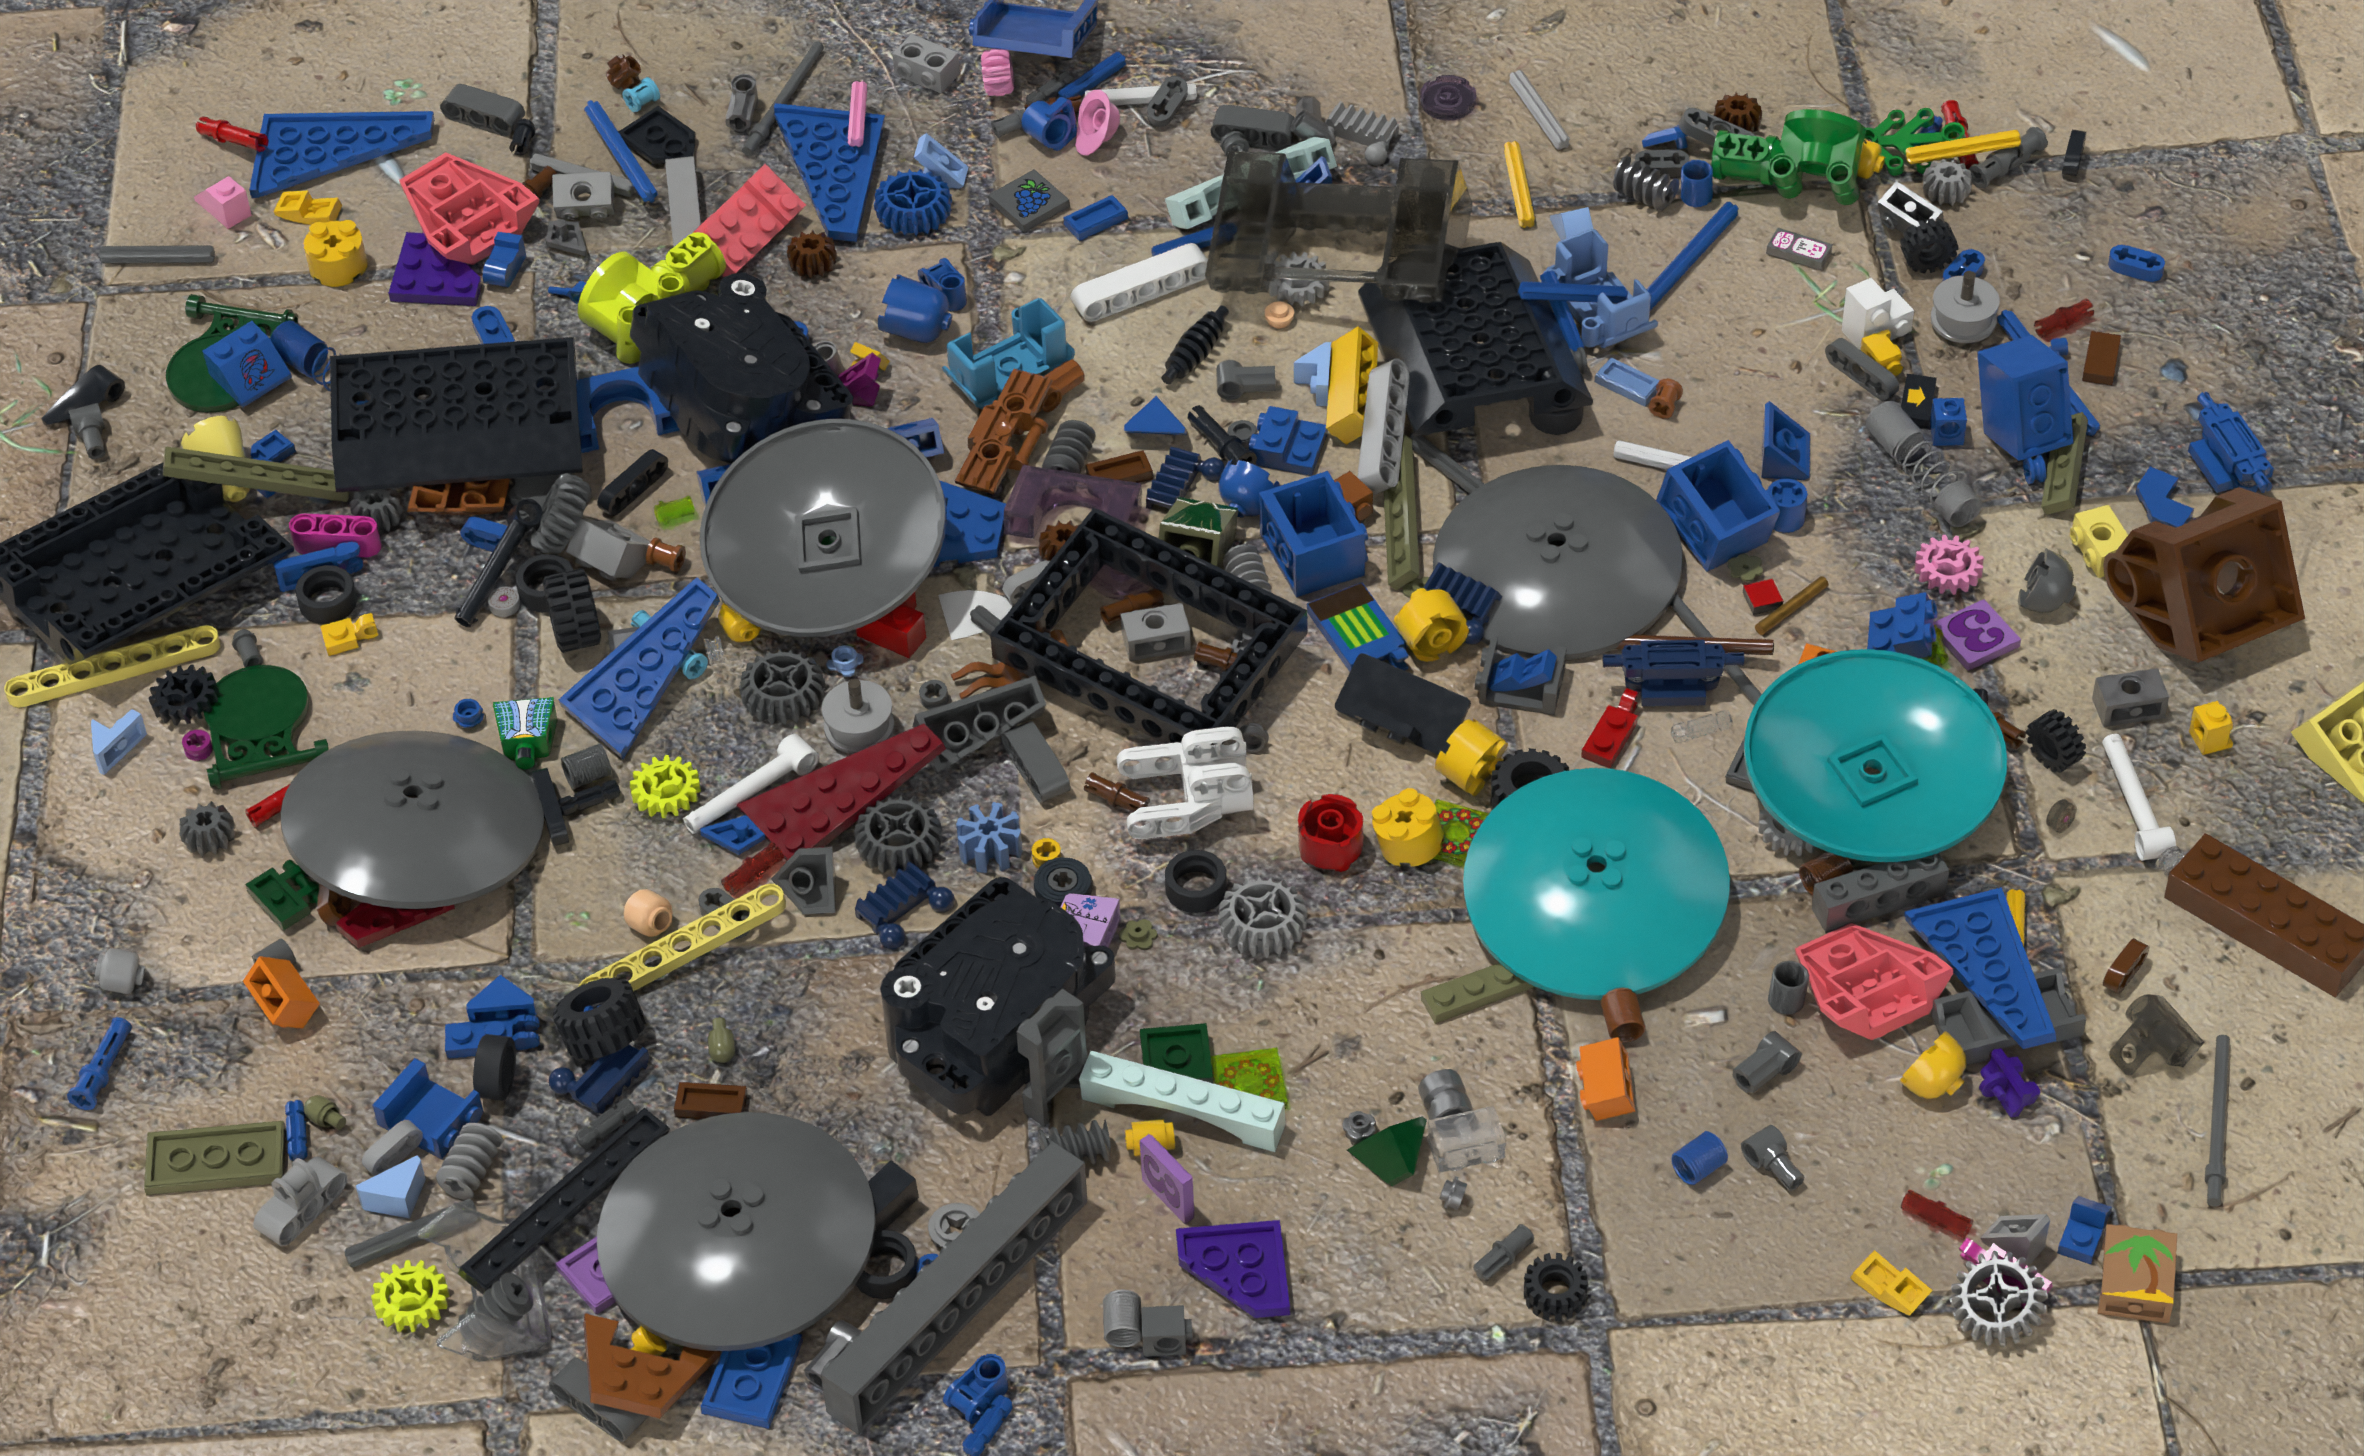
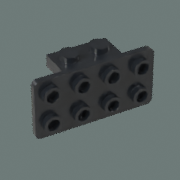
M1364 653L1357 656L1335 702V709L1338 712L1360 721L1359 726L1373 733H1376L1379 729L1388 733V739L1400 745L1409 742L1436 755H1439L1440 751L1446 754L1450 747V744L1446 741L1455 729L1463 723L1471 706L1470 700L1465 696Z

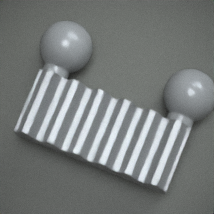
M1341 101L1335 106L1325 121V124L1328 125V131L1324 138L1329 139L1331 147L1334 145L1335 136L1367 145L1365 159L1373 166L1382 165L1386 161L1389 142L1393 136L1397 137L1399 134V124H1397L1395 117L1387 121L1384 114L1377 118L1374 111L1367 115L1364 108H1360L1357 112L1351 104L1347 109Z

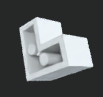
M1869 278L1846 288L1842 332L1859 350L1861 349L1862 338L1886 329L1891 332V341L1912 331L1914 310L1895 289L1884 292L1872 278Z

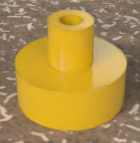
M642 1326L631 1335L635 1345L631 1350L661 1356L667 1350L664 1339L652 1334Z

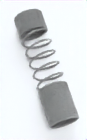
M1886 401L1876 406L1870 412L1866 420L1867 429L1879 441L1887 453L1895 459L1896 463L1903 466L1905 474L1912 476L1914 484L1921 486L1922 493L1930 497L1931 504L1935 506L1936 510L1952 527H1961L1971 522L1981 510V499L1967 482L1958 481V472H1948L1950 468L1949 462H1939L1941 453L1939 451L1931 452L1932 442L1924 441L1923 432L1901 406L1895 401ZM1928 443L1930 445L1928 452L1921 459L1906 464L1907 458L1914 455L1922 444ZM1930 454H1938V460L1931 468L1922 473L1915 474L1917 466L1923 459ZM1943 463L1947 464V470L1940 478L1932 483L1923 484L1926 476L1933 468ZM1915 465L1912 474L1907 471L1906 466ZM1949 474L1956 475L1954 482L1948 484L1938 494H1932L1935 486L1945 476ZM1924 475L1921 484L1916 482L1914 476ZM1933 485L1930 494L1926 493L1923 489V486Z

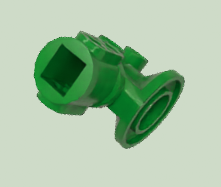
M1802 109L1792 111L1786 115L1781 141L1778 136L1768 135L1766 138L1720 130L1717 133L1713 146L1711 164L1713 178L1724 180L1726 177L1759 181L1763 185L1770 186L1775 183L1779 194L1784 198L1791 199L1797 197L1802 192L1803 172L1812 175L1826 176L1836 201L1842 205H1851L1860 196V189L1856 179L1866 129L1858 121L1842 114L1825 110Z

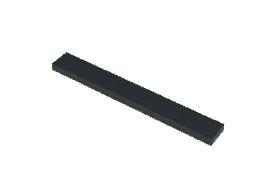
M643 1108L459 1268L458 1275L483 1295L486 1290L491 1289L496 1281H500V1277L505 1273H511L614 1183L634 1158L658 1139L667 1135L670 1128L646 1108Z

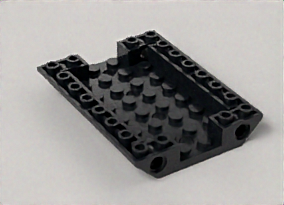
M1502 242L1386 261L1358 290V296L1385 362L1400 359L1408 367L1410 378L1406 414L1415 436L1431 435L1433 433L1475 426V406L1490 405L1503 401L1527 398L1534 415L1549 414L1551 412L1593 405L1591 394L1548 300L1521 299L1518 294L1521 282H1539L1530 261Z
M574 337L330 356L331 446L336 493L411 487L413 485L424 486L559 475L564 473H583ZM544 385L552 386V388L548 390L539 389L541 386ZM482 390L492 391L486 395L478 394ZM421 395L430 396L429 398L424 400L417 399L418 396ZM357 401H369L362 405L356 404Z
M162 462L1 542L0 600L65 662L71 665L85 660L294 552V546L258 514L248 520L239 515L224 501L222 484L163 476ZM215 532H221V533H223V534L218 535V534H215ZM163 558H169V559H171V560H170V561H166V560H162V559H163ZM114 582L116 585L119 586L114 588L112 586H106V584Z

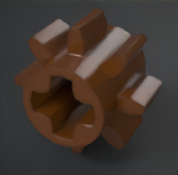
M622 54L618 57L616 55L607 62L610 69L606 72V77L613 87L617 89L623 88V90L627 88L632 89L640 82L637 76L641 73V67L632 56L625 57Z

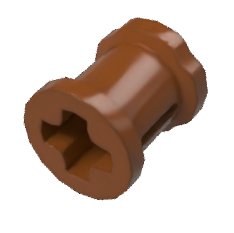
M1666 378L1658 382L1656 386L1657 393L1651 398L1648 405L1649 411L1654 416L1662 419L1672 417L1675 410V402L1683 394V388L1677 381Z
M655 537L648 546L646 562L651 565L658 563L668 566L671 571L678 572L685 560V546L677 545L675 547L668 545Z

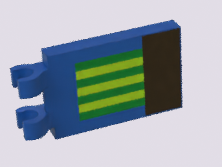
M1362 582L1307 603V613L1349 672L1357 656L1361 653L1381 661L1387 659L1392 666L1404 671L1408 670V665L1404 661L1408 659L1405 640Z

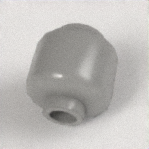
M110 948L105 952V955L99 954L94 980L99 981V986L103 990L130 994L135 984L142 985L146 966L139 965L140 958L137 953Z

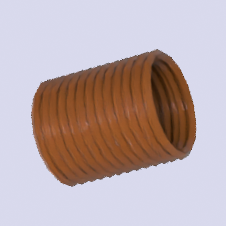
M1616 988L1607 992L1602 997L1601 1007L1611 1039L1618 1037L1622 1043L1637 1040L1643 1035L1645 1024L1637 996L1631 989Z

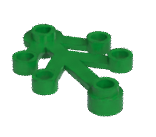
M1930 108L1920 109L1916 116L1906 125L1904 112L1892 110L1887 118L1874 129L1865 128V139L1880 144L1882 148L1881 156L1885 157L1884 164L1887 166L1888 173L1893 176L1903 173L1905 169L1904 161L1900 156H1893L1883 147H1894L1906 156V149L1909 147L1966 138L1963 125L1956 122L1946 124L1941 132L1914 134L1921 127L1928 128L1934 124V112ZM1925 116H1928V117H1929L1928 119H1921L1922 117H1925ZM1895 118H1900L1898 121H1893ZM1891 129H1900L1894 135H1885ZM1933 161L1927 162L1928 164L1924 166L1920 165L1922 163L1916 164L1917 171L1924 174L1926 168H1929ZM1894 164H1899L1897 167H1891Z

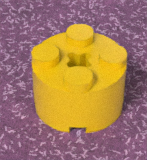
M354 221L315 222L309 227V232L303 244L309 272L313 279L314 277L319 279L320 283L325 286L339 287L354 282L353 278L359 273L361 276L365 273L367 269L365 248L361 232L356 227Z
M1425 588L1417 589L1411 594L1410 600L1393 619L1397 630L1416 658L1426 662L1440 659L1437 654L1443 653L1446 650L1449 654L1457 650L1469 633V628L1466 625L1467 620L1451 595L1439 589L1429 591Z
M1473 718V721L1467 719L1455 729L1446 741L1450 744V747L1446 754L1440 751L1436 759L1435 769L1465 792L1476 796L1484 787V779L1489 774L1492 775L1497 762L1503 761L1501 757L1506 751L1508 743Z
M1406 788L1399 794L1388 798L1373 808V828L1382 855L1389 863L1400 866V863H1410L1411 867L1419 866L1432 860L1440 852L1444 832L1435 804L1429 797L1418 793L1413 788Z

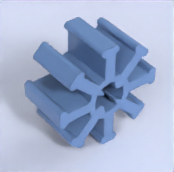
M992 803V811L989 817H985L982 814L978 804L969 808L970 821L963 820L960 817L956 823L961 861L967 864L969 860L975 858L976 871L981 873H987V864L990 858L996 860L1000 871L1010 868L1009 854L1020 858L1023 851L1019 816L1015 811H1012L1010 815L1004 817L1003 805L1001 803Z

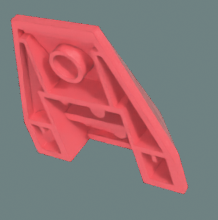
M446 152L399 180L428 243L446 259L471 265L476 264L491 254L495 246L494 238L497 232L521 235L539 204V198L522 183Z
M1853 923L1795 948V954L1799 963L1808 970V983L1820 1011L1838 1026L1870 1040L1883 1037L1895 1029L1911 1024L1915 1020L1928 1015L1932 1010L1933 1000L1939 998L1953 975V968L1934 953Z

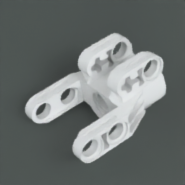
M1235 727L1195 730L1185 734L1181 743L1133 747L1121 751L1116 758L1120 774L1132 779L1181 774L1185 797L1184 803L1141 807L1131 813L1126 821L1129 835L1135 839H1149L1191 834L1222 818L1221 814L1253 810L1252 775L1246 768V742L1243 741L1242 732ZM1226 740H1236L1234 744L1222 745V742ZM1161 757L1171 758V760L1167 762H1156V760ZM1128 761L1139 762L1137 765L1134 766L1124 765ZM1169 818H1181V820L1176 822H1167ZM1139 821H1148V822H1149L1148 824H1146V825H1144V826H1135V825H1134L1136 822H1139Z

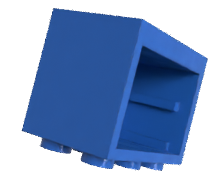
M2033 335L1977 351L1984 434L2018 461L2073 444L2068 361Z
M1729 440L1667 469L1656 499L1668 513L1677 532L1706 572L1727 563L1731 558H1737L1739 554L1747 553L1767 543L1780 514L1776 499L1769 496L1762 486L1759 476L1750 470L1740 450L1735 449Z
M1328 471L1259 492L1260 535L1296 598L1365 576V562L1368 561L1365 549V541L1368 540L1366 527L1363 523H1358L1351 502L1345 501L1340 483L1338 481L1334 482Z

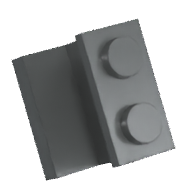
M1491 636L1489 648H1483L1480 666L1484 667L1483 672L1477 671L1475 679V690L1480 691L1479 704L1555 715L1566 669L1567 647L1554 645L1553 653L1557 656L1550 681L1526 689L1492 691L1488 687L1494 664L1510 657V655L1497 654L1498 637Z

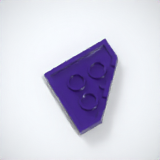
M406 232L388 292L390 301L476 306L482 288L481 277L466 263L446 259L428 243L424 233Z
M1280 1220L1176 1229L1180 1267L1254 1318L1290 1315Z

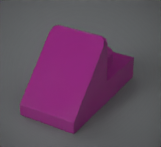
M873 352L838 375V378L852 394L853 405L870 407L875 403L880 389L879 384L875 381L879 376L877 370L881 359Z

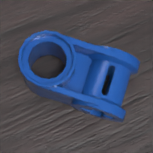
M947 258L940 259L938 264L928 269L921 268L918 270V278L921 283L944 292L948 298L949 311H958L965 307L967 297L964 277L952 266Z
M986 1354L978 1358L960 1378L956 1379L948 1387L943 1397V1403L948 1407L954 1406L965 1415L966 1421L970 1424L977 1423L985 1410L991 1407L990 1403L995 1396L999 1394L1005 1395L1008 1390L1009 1383L1004 1360L996 1354ZM989 1375H997L995 1378H986Z

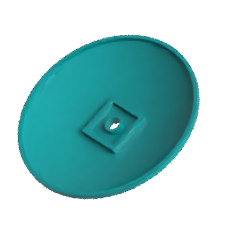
M1873 649L1838 651L1815 657L1791 668L1770 684L1753 707L1745 731L1744 760L1748 778L1760 802L1772 817L1795 836L1817 848L1842 857L1862 861L1899 862L1915 860L1937 854L1959 844L1981 827L1991 815L2003 791L2007 772V752L2002 731L1995 716L1980 696L1965 682L1943 668L1923 659L1892 651ZM1870 767L1872 769H1878L1880 773L1877 775H1870L1866 773L1864 769Z
M1585 768L1558 772L1542 777L1514 791L1501 801L1485 818L1473 837L1465 861L1463 886L1467 913L1473 929L1488 952L1504 968L1516 977L1547 992L1577 999L1601 1000L1607 992L1616 988H1629L1636 995L1651 991L1677 978L1692 967L1708 950L1722 926L1729 901L1730 876L1726 854L1716 831L1702 812L1687 798L1665 784L1640 774L1607 768ZM1599 862L1606 868L1601 872H1592L1588 869V866L1591 863Z

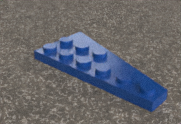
M696 577L560 697L558 701L561 707L621 759H624L719 604L718 594Z
M2002 887L1904 912L1906 922L1940 959L1953 968V973L2022 1049L2056 1041L2053 1024Z

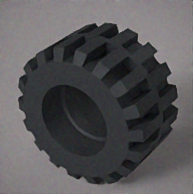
M580 568L545 576L543 581L544 593L556 644L560 651L564 653L600 645L601 631L586 572Z
M1529 748L1528 752H1523L1521 749L1515 751V755H1505L1503 761H1498L1495 765V770L1492 771L1491 811L1514 791L1528 783L1558 772L1569 771L1568 765L1561 763V758L1557 755L1550 756L1549 751L1545 750L1536 752V749Z
M617 977L602 978L579 986L565 995L553 1010V1020L568 1053L577 1059L601 1058L625 1048L639 1036L645 1028L644 1024H646V1018L631 984L627 980ZM586 1006L594 1007V1009L584 1012Z

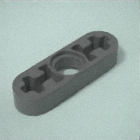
M1688 108L1679 120V128L1684 134L1712 147L1717 136L1713 130H1728L1733 134L1756 136L1750 131L1697 108Z
M1838 338L1826 346L1825 354L1828 361L1878 399L1885 401L1899 391V383L1890 371L1846 339Z

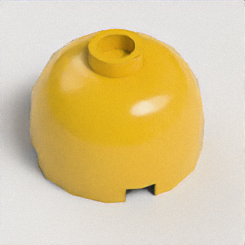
M1947 1031L1934 1041V1046H1931L1921 1054L1899 1080L1919 1097L1933 1099L1938 1098L1945 1092L1952 1096L1965 1082L1961 1075L1966 1068V1055L1960 1044Z

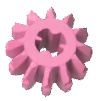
M996 48L984 51L981 56V66L986 93L989 96L996 97L1012 93L1014 89V72L1010 52Z

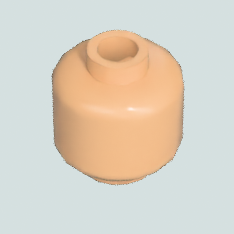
M642 889L630 896L625 904L623 914L624 920L630 928L645 936L654 937L663 933L670 926L673 911L672 905L666 898L651 890Z

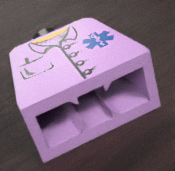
M1071 893L1066 895L1061 908L1072 914L1079 922L1083 930L1084 947L1098 945L1109 947L1120 922L1119 899Z

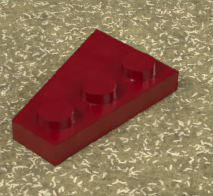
M362 902L335 924L340 934L357 948H361L455 909V906L453 904L435 908L405 909L377 906Z

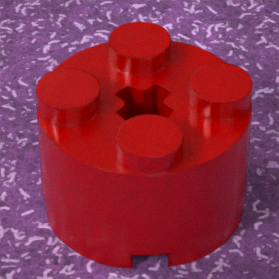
M1326 794L1321 795L1320 800L1312 802L1311 799L1302 806L1298 814V848L1301 859L1315 867L1334 869L1338 872L1348 870L1351 864L1358 859L1363 850V815L1351 799L1342 795Z

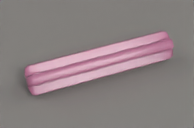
M864 81L853 82L851 89L848 144L851 147H861L864 141L867 84Z

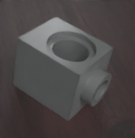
M1184 1305L1141 1307L1144 1357L1186 1355L1185 1341L1192 1340V1319H1184Z

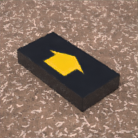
M1907 374L1901 408L1917 426L1929 428L1937 378Z

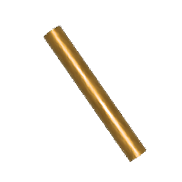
M1820 576L1755 625L1757 633L1764 635L1829 586L1827 579Z

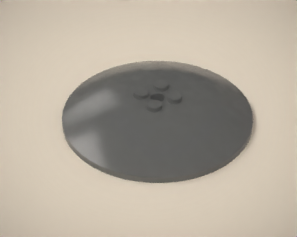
M825 419L801 423L783 429L756 443L735 460L721 476L707 501L700 527L701 558L707 576L719 597L737 615L753 625L771 632L797 637L830 636L848 632L872 623L893 611L907 600L926 579L939 556L945 537L947 524L945 496L939 478L927 458L915 445L894 431L869 422L851 419ZM825 537H836L835 542L831 545L821 544Z
M1546 465L1502 475L1487 482L1466 496L1452 510L1439 531L1433 552V571L1440 562L1447 568L1450 567L1456 572H1461L1466 577H1471L1477 582H1482L1487 587H1492L1503 596L1500 601L1495 600L1487 614L1490 619L1483 625L1484 637L1481 640L1483 643L1489 645L1491 636L1498 637V650L1513 655L1518 653L1521 657L1531 658L1547 649L1553 652L1554 645L1567 647L1566 660L1614 650L1628 637L1642 635L1660 619L1672 603L1679 587L1682 574V547L1676 527L1668 513L1650 494L1639 486L1622 477L1594 468L1572 465ZM1553 541H1562L1565 543L1559 547H1556L1555 545H1550V543ZM1462 612L1467 621L1473 619V616Z
M413 730L377 733L353 739L329 749L309 762L296 775L285 793L281 808V831L284 843L290 855L306 874L326 888L345 897L372 905L405 909L435 908L458 904L478 898L503 886L517 876L533 858L540 845L544 825V812L537 789L528 775L521 768H518L513 761L479 742L460 736L432 731ZM416 795L418 798H409L407 796Z
M757 1112L729 1113L695 1121L670 1132L643 1150L623 1170L612 1186L600 1214L597 1229L598 1260L605 1283L617 1304L632 1320L647 1331L662 1339L689 1348L713 1351L745 1350L765 1346L793 1336L818 1322L842 1302L855 1286L869 1260L876 1231V1213L872 1192L861 1166L852 1154L832 1136L813 1125L783 1115ZM730 1208H739L741 1210L734 1217L723 1215Z

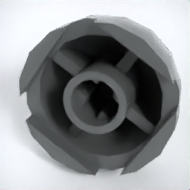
M2047 548L2045 553L2040 552L2024 580L2028 581L2027 591L2025 592L2020 589L2017 602L2018 605L2037 613H2049L2057 610L2063 602L2070 603L2076 592V586L2072 585L2074 574L2069 562L2058 553Z

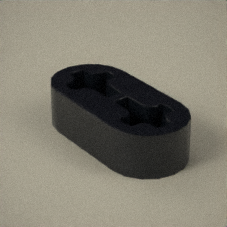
M2072 129L2062 174L2077 176L2085 146L2086 131Z

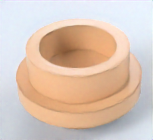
M1273 302L1265 308V319L1273 328H1285L1290 325L1294 318V309L1286 302Z

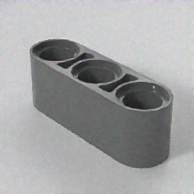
M456 84L440 104L441 112L448 119L501 136H509L513 131L514 124L525 116L524 107L518 101L465 84Z
M1222 105L1216 111L1210 133L1216 141L1221 142L1222 138L1229 132L1239 131L1243 134L1250 147L1283 150L1291 146L1294 133L1290 130V126L1295 117L1280 111Z
M1033 721L1001 734L1007 754L1038 802H1044L1071 790L1069 778L1063 766Z
M573 1358L549 1382L550 1390L560 1401L620 1442H624L649 1417L591 1403L587 1363L579 1358Z

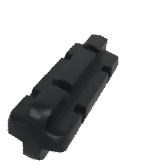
M610 780L603 783L601 787L597 785L574 793V797L570 795L558 800L562 815L567 816L575 813L576 809L581 811L603 803L606 798L608 800L617 798L621 792L616 780Z

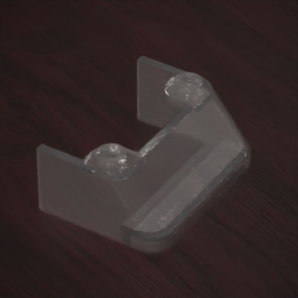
M455 1202L420 1229L418 1237L444 1247L448 1267L458 1274L459 1268L509 1224ZM536 1251L511 1272L525 1281L533 1295L532 1309L526 1315H523L512 1326L473 1311L436 1340L437 1346L477 1362H484L535 1351L551 1340V1330ZM471 1285L474 1302L479 1297H483V1295Z

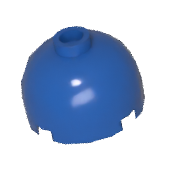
M1230 460L1221 474L1218 491L1222 501L1227 506L1238 508V517L1243 518L1244 516L1260 515L1259 492L1281 485L1277 480L1274 484L1269 481L1270 473L1254 464L1238 460L1236 465H1232V460Z

